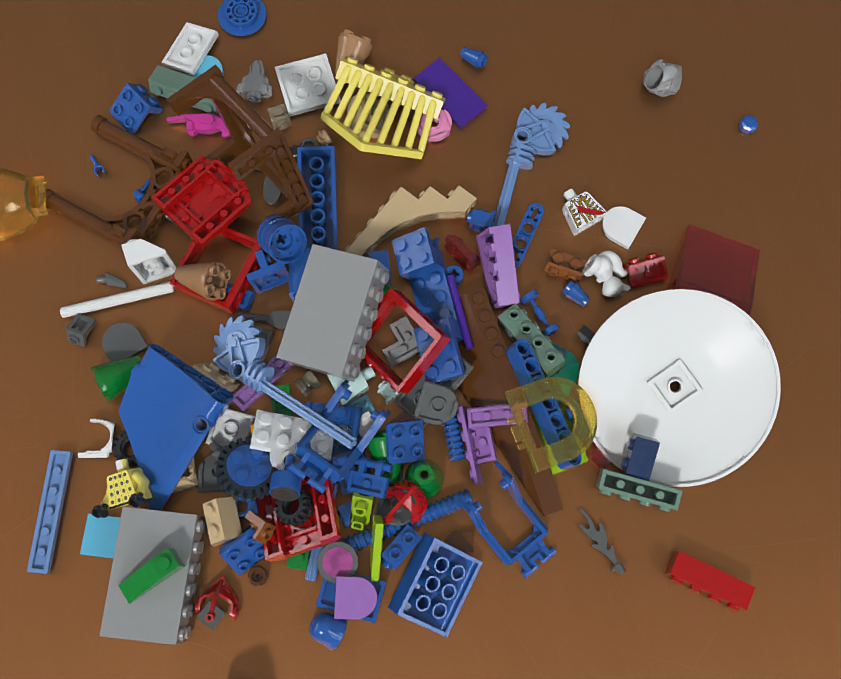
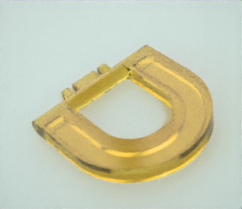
M547 377L504 392L513 417L507 419L509 424L516 423L510 429L515 442H523V444L517 445L519 450L526 448L535 473L574 459L584 453L591 445L597 430L596 410L589 395L575 382L562 377ZM550 399L559 400L566 404L572 412L574 420L572 431L565 439L537 449L522 409Z

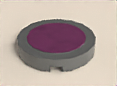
M336 541L325 545L320 550L317 558V567L321 576L327 581L336 583V575L353 576L356 573L358 556L355 549L349 543Z

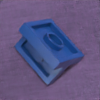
M262 249L255 252L261 269L247 274V278L258 294L289 282V270L285 264L280 262L274 263L269 255L264 254Z

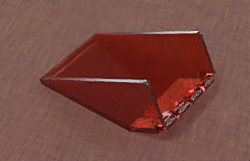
M689 224L666 290L687 289L710 293L733 303L750 315L753 306L760 250Z

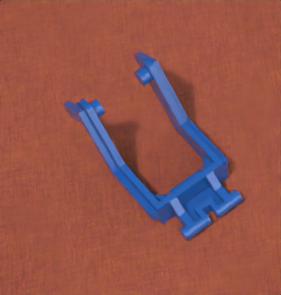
M345 380L338 387L321 412V416L328 419L342 398L346 401L353 393L348 390L350 387L349 381ZM376 409L370 416L374 420L373 424L343 465H334L311 449L310 441L320 430L312 424L295 446V455L301 459L297 465L293 462L288 469L301 479L308 476L310 478L308 484L323 493L327 488L324 485L327 479L334 483L344 479L391 411L387 410L386 412L383 409L379 412Z
M496 460L494 465L502 473L500 474L502 480L499 484L504 490H508L512 500L533 524V533L513 550H504L490 533L479 514L483 509L479 502L475 501L472 504L470 501H467L465 503L457 494L453 495V497L469 515L477 531L505 565H512L517 560L524 569L521 574L528 578L539 568L535 562L536 559H539L544 564L557 552L552 546L548 549L542 539L548 534V527L525 501L514 477Z

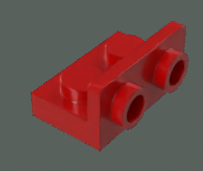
M657 253L646 254V258L639 259V257L631 258L627 263L623 264V267L628 272L630 286L633 288L668 278L665 257L657 255Z

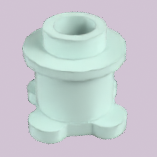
M384 380L378 385L379 390L377 393H381L385 398V403L388 405L402 393L391 389V384Z

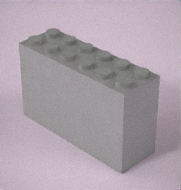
M313 244L276 358L296 366L354 382L360 373L359 365L361 359L366 354L365 346L367 340L372 335L371 327L378 315L377 308L384 296L383 288L389 280V270L376 259Z
M130 507L122 508L99 636L172 645L186 642L191 631V626H188L189 617H192L194 612L192 598L197 593L195 579L196 575H199L201 563L198 562L199 554H202L204 549L202 535L207 530L205 517ZM167 548L175 549L185 567L129 604L118 585Z

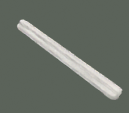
M170 282L64 306L61 307L60 314L63 318L75 316L78 313L83 314L171 293L174 291V288L169 284Z

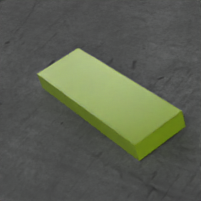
M373 515L369 576L371 581H378L380 573L384 527L380 515Z

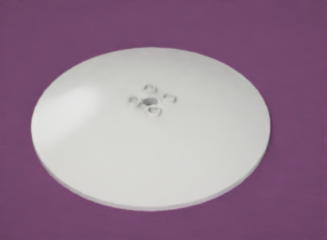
M687 289L654 292L639 297L619 308L600 326L592 337L582 359L578 379L580 410L592 440L604 456L623 471L621 462L624 456L627 457L629 450L626 448L629 437L632 438L633 433L657 439L660 442V446L649 481L669 487H689L712 482L728 475L748 461L763 444L773 426L781 392L780 373L775 353L758 324L742 309L721 297ZM674 381H678L680 384V388L676 392L670 390V384Z

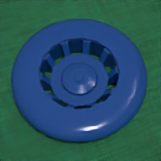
M224 0L218 10L219 24L226 32L235 36H248L257 32L263 26L266 19V8L261 0Z

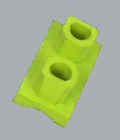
M354 492L350 515L351 528L363 530L364 525L369 526L374 496L360 495Z

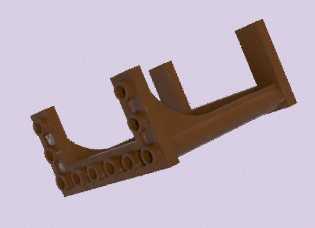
M216 65L167 98L178 116L203 98L212 99L232 138L206 156L205 159L220 160L223 164L228 165L238 181L258 168L289 199L262 219L260 224L266 218L273 215H281L292 220L314 203L283 132L279 128L274 130L229 85ZM248 126L261 138L259 142H255Z

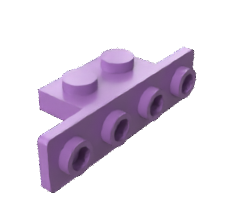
M458 406L457 417L459 422L462 423L463 428L461 436L467 446L465 455L471 465L469 470L470 478L474 481V484H483L480 464L498 460L491 427L469 429L468 408L466 406Z

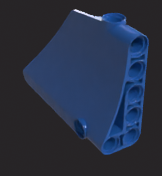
M150 344L142 360L134 366L130 373L131 377L119 408V415L131 443L138 468L143 470L144 475L150 481L149 489L152 498L146 499L149 510L161 511L207 433L216 425V420L226 412L234 396L231 392L161 346ZM201 419L207 423V427L202 424Z

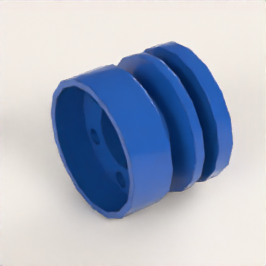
M273 215L266 218L258 228L257 241L259 246L275 261L283 264L292 263L304 254L307 247L305 232L287 217Z

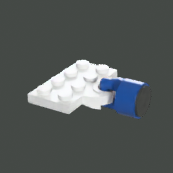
M257 410L250 449L270 452L272 467L279 470L272 473L269 494L280 501H294L300 497L303 479L288 468L293 462L296 465L300 462L301 459L295 455V446L312 424L304 418ZM319 430L310 441L311 449L330 462L334 438Z

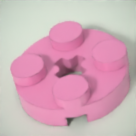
M441 109L438 118H433V121L439 124L436 127L431 126L427 142L441 141L450 134L452 127L451 116L445 109ZM423 113L417 129L420 136L422 135L426 115Z

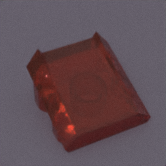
M447 234L444 247L463 269L470 273L477 266H480L481 257L474 254L463 243V239L456 235Z

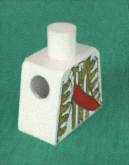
M569 189L563 194L568 202L564 204L562 211L574 236L603 220L607 213L588 192L577 196L573 189Z

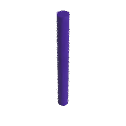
M449 275L447 280L467 350L472 349L474 346L454 275Z

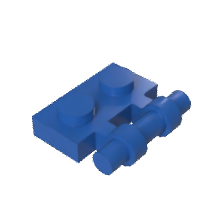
M366 456L359 457L355 462L356 465H359L358 471L350 470L346 490L386 499L390 478L383 477L385 471L392 472L393 464H389L385 460H371L370 457ZM368 467L376 469L375 475L366 473Z

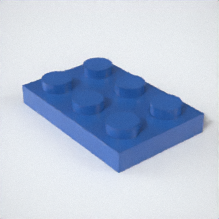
M355 573L353 576L366 578L376 589V606L368 616L361 619L375 623L387 582L380 580L371 581L370 577ZM325 578L323 579L316 603L317 607L330 611L335 610L336 583L327 581Z

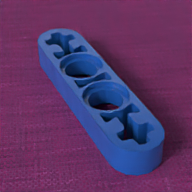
M539 203L529 205L512 242L514 254L515 252L519 253L517 261H515L516 269L522 264L542 219L544 208ZM537 209L538 213L533 220L531 219L532 213ZM530 224L533 226V231L526 232L523 226ZM524 240L526 246L519 248L516 245V241Z

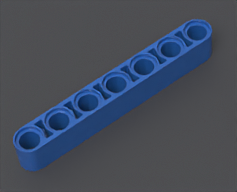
M520 339L507 348L506 354L557 466L563 470L578 466L582 460L581 453L530 343L527 340Z

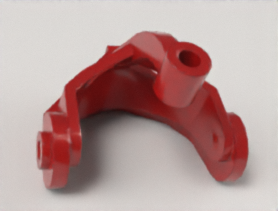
M403 480L388 489L386 497L390 499L395 496L399 502L390 513L382 518L386 525L394 520V514L402 505L410 511L412 515L410 521L413 524L418 523L423 518L427 510V501L418 485L411 481ZM402 489H403V490H408L409 492L406 493V492H402V491H400V490H402ZM412 494L416 501L415 505L413 504V501L411 499Z
M221 575L220 579L198 596L194 604V614H198L201 612L205 597L213 596L210 611L205 617L207 622H212L216 617L214 611L219 596L231 604L230 618L235 621L239 615L238 595L226 582L225 576Z

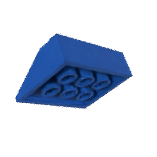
M424 533L388 608L398 616L448 637L483 562Z

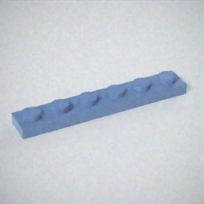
M50 451L27 572L50 574L72 462V452Z

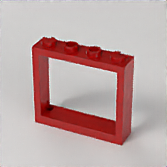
M226 227L218 234L219 236L249 247L252 251L225 301L207 300L179 283L175 279L174 273L169 284L181 293L234 315L250 286L247 274L257 271L260 267L255 252L262 248L259 246L257 239ZM192 240L186 255L181 258L179 266L197 264L206 246L201 247Z
M390 288L378 304V315L371 327V338L395 306L398 305L434 341L404 380L367 343L364 358L370 367L375 368L379 372V377L391 384V389L396 390L398 393L409 394L451 338L401 291Z

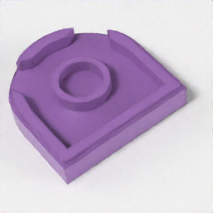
M336 575L334 619H362L368 616L374 610L377 603V593L373 584L361 576Z

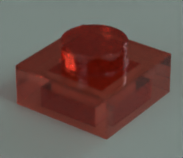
M598 447L591 452L593 456L591 460L598 467L602 465L606 468L611 463Z

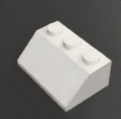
M131 239L121 245L128 267L143 284L173 275L177 268L166 250L145 240Z

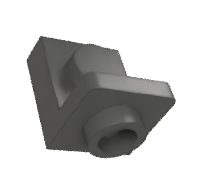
M78 313L65 329L67 340L74 345L85 347L87 344L86 337L96 325L95 319Z

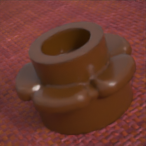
M257 565L249 571L248 578L252 585L261 586L267 582V569Z

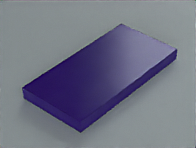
M440 58L413 78L415 84L426 87L425 90L429 92L437 91L443 94L442 97L446 99L441 109H445L450 114L452 121L460 129L464 128L487 109V104Z

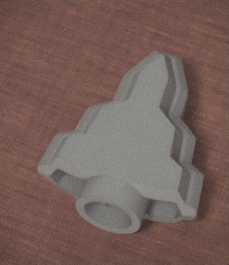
M254 60L249 67V73L243 76L242 83L238 84L236 90L239 95L246 97L252 103H258L261 101V98L272 96V86L269 85V79L265 76V68L261 60Z

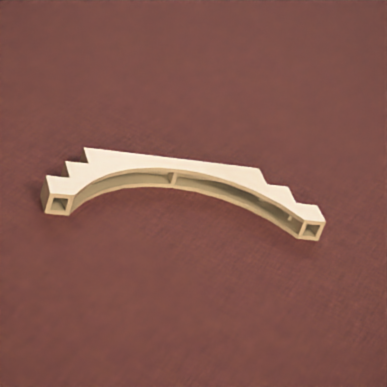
M430 186L427 190H423L420 193L418 199L400 187L398 191L395 190L390 195L388 203L386 205L383 204L379 208L376 217H372L367 222L364 231L358 232L354 238L355 241L351 246H346L343 252L367 257L369 252H372L381 242L396 232L417 223L435 219H465L469 211L476 205L477 198L461 186H458L455 190L452 189L447 198Z

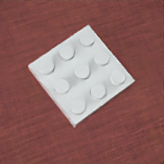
M326 54L275 67L289 117L326 106L336 86ZM338 96L335 104L341 102L340 96Z

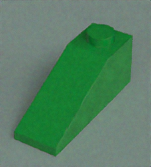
M167 548L118 586L128 603L131 604L184 568L185 565L175 549Z

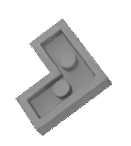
M406 316L389 325L398 342L382 350V353L391 368L419 353L414 329Z

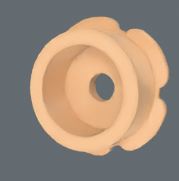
M325 129L321 132L319 130V135L316 136L322 146L324 144L329 146L328 144L332 142L329 134Z

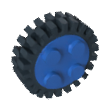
M241 437L237 439L236 443L234 441L229 442V446H225L223 451L220 452L216 465L217 483H220V489L222 491L225 489V494L228 497L231 494L234 495L233 499L236 501L238 497L242 498L241 502H246L247 499H250V502H255L256 498L261 500L265 494L268 496L272 473L279 471L277 468L272 467L270 452L250 449L251 437H246L245 441H242Z

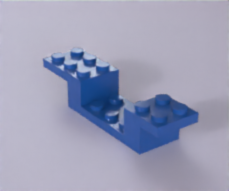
M426 227L391 240L399 274L410 280L416 306L451 338L424 373L425 379L430 382L441 383L465 375L457 343L464 339L449 288L448 274L442 251L432 246L429 231ZM422 327L414 329V334L421 358L434 339Z

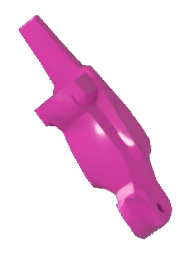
M197 113L166 118L168 123L186 122L189 136H197L199 133L210 135L220 131L223 138L231 137L222 118L215 114Z

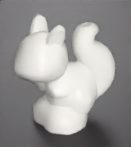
M603 251L598 255H592L582 270L586 277L594 274L597 277V282H603L602 294L604 296L613 298L622 296V291H629L631 289L630 286L623 284L619 279L625 277L628 272L626 268L623 269L621 258L612 251Z

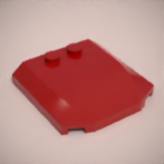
M201 155L151 197L155 204L201 247H205L252 205L246 183L243 180L238 181L231 170L220 160L205 159V156Z
M308 476L302 480L301 489L311 494L312 497L310 498L314 502L311 503L314 505V509L310 510V512H313V515H308L310 520L308 522L304 521V525L291 526L281 522L280 518L276 516L278 512L274 510V507H278L275 501L279 500L273 498L270 494L268 496L265 494L261 500L257 498L259 515L276 526L272 537L266 544H263L266 561L284 560L336 542L341 537L331 480L327 479L324 483L327 488L323 493L308 484L310 480ZM298 499L294 500L290 506L291 514H294L299 508Z

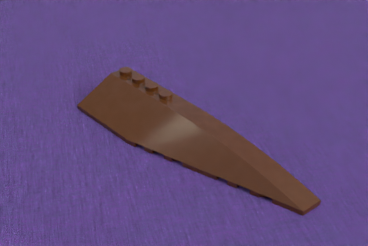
M482 288L460 296L474 348L467 350L464 340L457 342L460 355L474 367L459 385L463 396L472 408L526 403L527 405L520 383L507 357V348L485 289ZM527 405L528 423L491 427L495 444L503 453L543 516H547L561 511L563 508Z

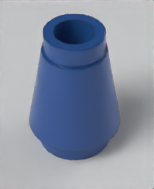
M464 47L460 54V57L476 68H483L488 60V55L484 51Z
M572 280L562 289L565 297L583 307L590 300V297H588L580 285Z

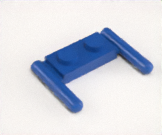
M305 402L306 406L318 414H321L327 405L325 403ZM337 405L328 420L337 426H352L351 435L357 438L356 442H358L362 407Z

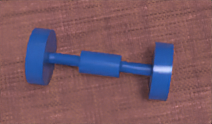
M533 290L524 295L520 300L523 305L531 302L535 308V314L540 322L543 321L546 329L541 333L549 337L556 333L560 327L558 323L551 326L548 324L543 310L534 301L539 296L537 290Z

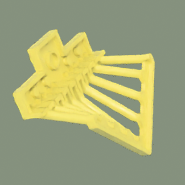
M352 57L341 60L335 77L338 79V82L321 113L320 119L360 151L422 159L433 118H438L446 99L442 97L443 94L437 91L429 92L425 90L426 87L419 84L414 86L415 82L411 81V77L403 74L401 76L396 75L392 69L385 68L377 71L374 66L370 64L362 65L358 63L357 59ZM348 83L349 86L333 117L330 115L331 110L344 84ZM358 87L360 89L346 116L344 123L342 124L340 122V119L350 101V98L355 88ZM366 92H371L353 131L349 129ZM381 96L366 132L361 139L359 134L376 98ZM389 100L393 101L377 142H369ZM403 105L404 108L391 145H386L384 142L398 107ZM413 109L415 113L405 147H399L398 145L410 110ZM423 113L426 115L419 146L418 149H413L412 146Z

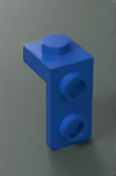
M406 525L381 554L382 561L380 563L387 570L390 571L392 568L395 571L422 540V536L409 525Z

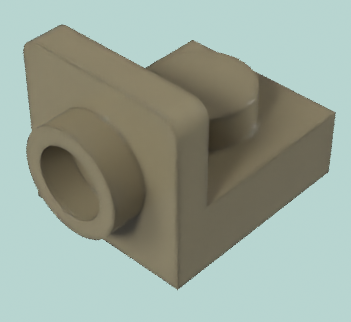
M285 104L267 108L274 130L276 128L283 130L291 126Z

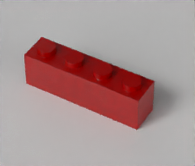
M681 551L673 552L665 572L666 575L671 576V581L680 585L683 582L689 585L688 589L699 594L702 591L708 594V599L717 603L722 601L727 604V608L735 612L748 609L756 588Z

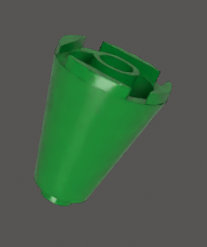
M139 355L95 365L90 368L91 372H94V379L103 396L106 397L107 402L114 400L126 390L132 369L142 360Z

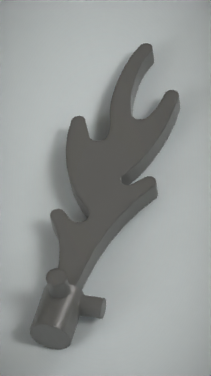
M579 509V512L588 521L590 528L586 529L582 524H579V527L589 538L598 543L591 546L601 551L614 563L615 566L611 568L612 572L616 570L619 575L626 572L621 562L619 563L615 557L614 545H611L610 550H607V535L602 523H599L600 530L596 531L590 517L582 509Z

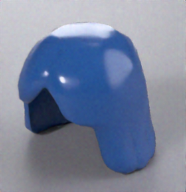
M319 613L312 619L309 625V633L314 640L325 645L328 649L334 650L338 647L345 634L347 621L346 619H334V615L330 613Z

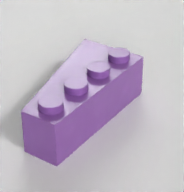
M507 224L488 227L477 235L476 239L491 308L498 309L520 303V293L517 285L511 226Z

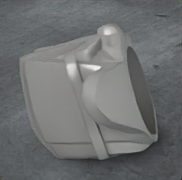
M662 59L657 60L650 66V69L644 72L642 82L649 90V93L661 97L674 95L681 85V66L666 63Z

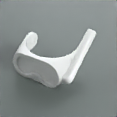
M90 419V422L105 425L110 431V439L101 451L78 453V458H107L109 453H112L115 422Z

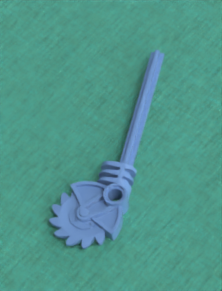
M542 103L538 109H536L535 105H532L530 110L524 108L521 111L511 140V150L508 152L509 157L506 159V163L509 166L492 227L504 225L519 168L524 170L532 169V162L535 160L534 156L536 154L552 155L556 151L555 145L558 148L562 147V138L568 140L569 136L565 129H569L570 125L563 120L566 114L556 112L557 106H551L546 109V103ZM518 137H523L525 141L519 140Z
M241 315L235 321L233 317H230L226 326L220 325V336H214L218 347L213 349L217 354L213 361L221 370L228 372L232 379L241 381L257 393H266L349 449H352L357 444V438L271 383L275 370L261 360L265 350V339L256 337L261 331L257 328H252L253 320L244 321L245 317Z

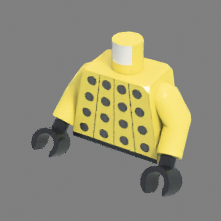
M128 459L115 461L118 473L107 477V490L101 501L102 506L96 505L92 510V515L96 518H106L109 515L107 508L114 509L127 505L137 508L139 504L143 505L146 499L152 498L149 489L150 481L144 475L141 468L130 469Z

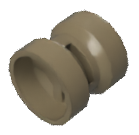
M310 370L304 374L302 379L298 378L294 381L305 397L311 393L312 389H317L321 386Z

